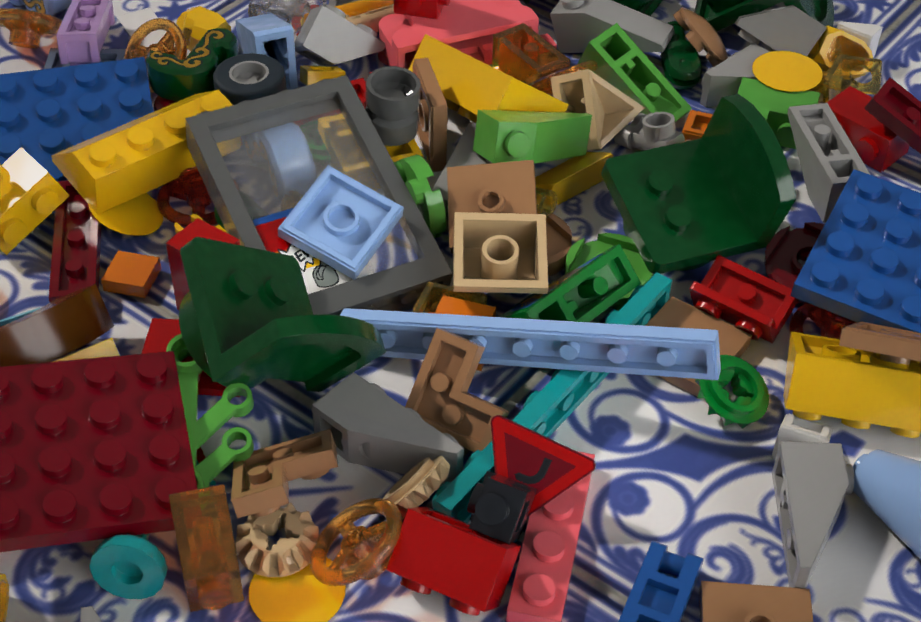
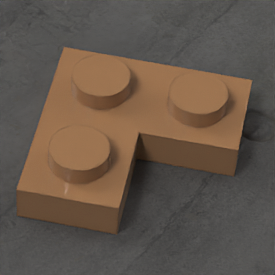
M436 328L405 408H412L424 421L441 433L453 436L460 446L473 452L476 450L482 451L492 441L491 419L496 415L507 418L510 411L468 393L485 347L447 330Z
M331 429L255 450L247 460L233 462L231 502L237 519L248 515L263 517L276 512L281 506L289 504L288 481L298 478L304 480L316 479L327 474L330 469L338 467L336 444Z

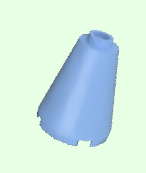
M880 449L874 450L869 454H863L853 465V492L921 559V461Z

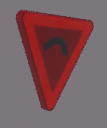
M496 415L491 419L495 473L537 489L528 516L596 469L595 460L501 415Z

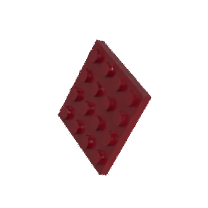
M174 351L0 367V552L102 540L118 534L141 535L201 527L202 512Z

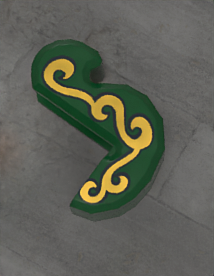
M215 28L208 30L184 60L178 59L172 54L151 50L146 57L151 89L160 97L175 102L194 94L215 90L213 74L217 66L224 60L239 55L237 37L227 29Z

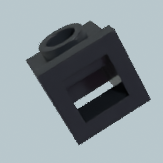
M488 470L483 483L478 482L467 506V512L471 513L469 529L507 544L520 538L537 489Z

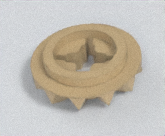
M443 456L433 460L430 457L423 459L389 489L383 497L386 503L380 512L389 522L404 519L408 508L419 507L440 488V484L448 478L450 464Z
M289 503L285 508H279L276 512L267 516L255 517L248 515L247 521L244 524L237 525L236 553L240 562L255 574L265 577L292 575L305 568L316 556L320 543L319 529L312 521L309 511L299 512L292 503ZM285 528L286 538H280L277 544H273L271 551H269L268 536H274L277 530Z

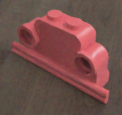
M450 0L448 6H443L438 19L403 14H390L383 17L379 21V40L385 43V48L383 51L378 52V58L385 65L409 69L425 34L488 65L557 50V44L548 33L538 35L539 17L530 7L522 5L519 0Z

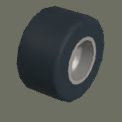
M249 53L230 57L220 63L213 74L215 90L219 89L233 105L245 100H255L287 90L284 67L276 59L263 54Z

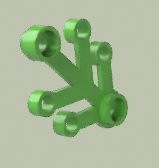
M179 334L168 343L166 352L174 351L202 511L211 497L210 482L231 462L245 461L250 458L254 451L252 436L247 429L234 427L224 433L221 440L222 444L196 466L197 449L232 417L248 415L254 407L252 391L247 385L243 383L231 384L223 391L222 398L198 419L199 374L203 370L194 360L181 362L184 358L191 355L184 343L182 334ZM235 396L246 397V400L241 404L234 405L230 403L231 399ZM235 440L246 441L245 446L241 449L234 450L229 447Z

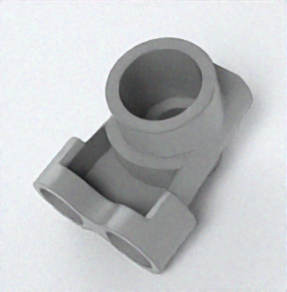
M654 112L648 115L639 113L630 125H626L614 137V141L616 144L631 150L637 148L644 151L685 141V137L681 132L676 131L675 117L668 112Z

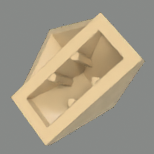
M589 69L551 77L553 97L569 104L565 113H589L592 115L587 152L602 149L645 109V107Z

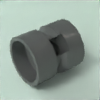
M397 66L382 67L370 73L366 80L367 106L365 110L383 144L386 146H400L409 143L418 132L419 113L417 109L420 104L421 84L420 79L415 73L406 68Z

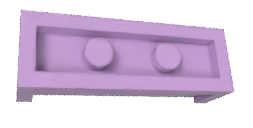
M72 0L56 34L60 64L70 63V66L99 63L101 61L100 51L110 26L115 24L112 0Z

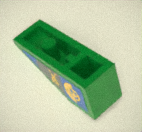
M618 244L548 284V294L533 293L500 317L590 322L640 285L641 282L621 245Z

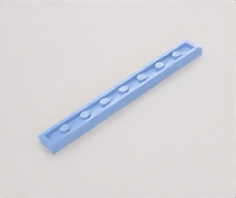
M344 308L340 316L363 320L377 328L381 334L386 351L380 357L424 360L435 330L440 328L484 346L485 349L479 364L718 380L721 371L718 330Z

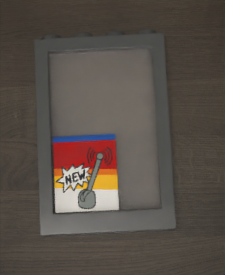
M347 75L333 79H323L311 85L292 90H283L277 94L255 100H245L236 105L214 111H204L195 116L185 118L187 147L226 232L240 239L241 246L293 256L300 265L314 315L340 316L344 308L404 312L440 300L443 295L448 296L453 272ZM327 165L404 207L401 219L355 280L278 237V227Z

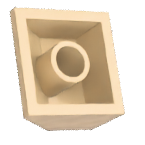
M454 212L453 292L548 294L546 214Z

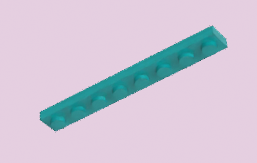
M656 272L644 286L638 285L631 293L628 302L619 311L613 310L605 323L645 326L669 300L672 279ZM556 369L551 381L540 392L536 390L528 397L523 409L512 421L549 438L609 373ZM492 441L482 451L476 450L469 457L464 470L452 482L446 481L440 486L432 501V507L435 511L467 524L470 522L471 513L467 512V506L478 482L483 483L488 470L495 473Z

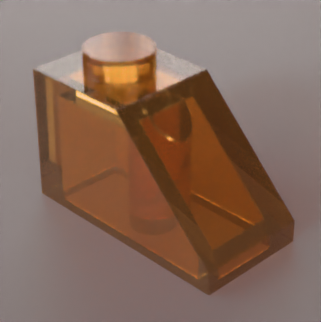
M524 23L493 35L492 67L528 85L544 80L570 67L569 58Z
M225 485L170 494L171 511L190 612L204 609L217 610L229 604L244 601Z

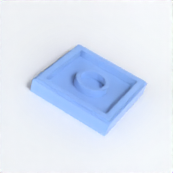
M327 165L278 227V237L355 280L401 219L404 207Z

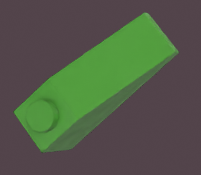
M618 23L591 40L577 63L582 70H591L645 107L640 113L648 115L654 112H668L675 117L676 123L692 110V107Z
M478 110L473 151L492 163L534 160V164L586 155L592 115L589 113Z

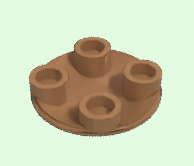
M681 7L673 14L680 26L685 31H689L685 36L698 52H701L703 49L709 52L706 57L713 67L728 59L720 35L706 19L684 7Z

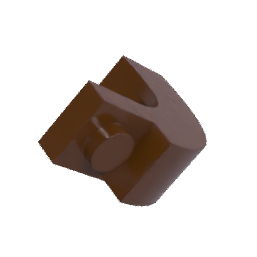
M96 284L57 298L44 307L1 326L0 367L54 361L88 344L114 327Z

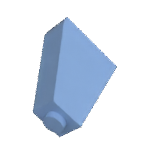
M272 13L235 20L239 53L263 54L276 59L284 67L286 88L290 90L298 88L294 31L292 26Z

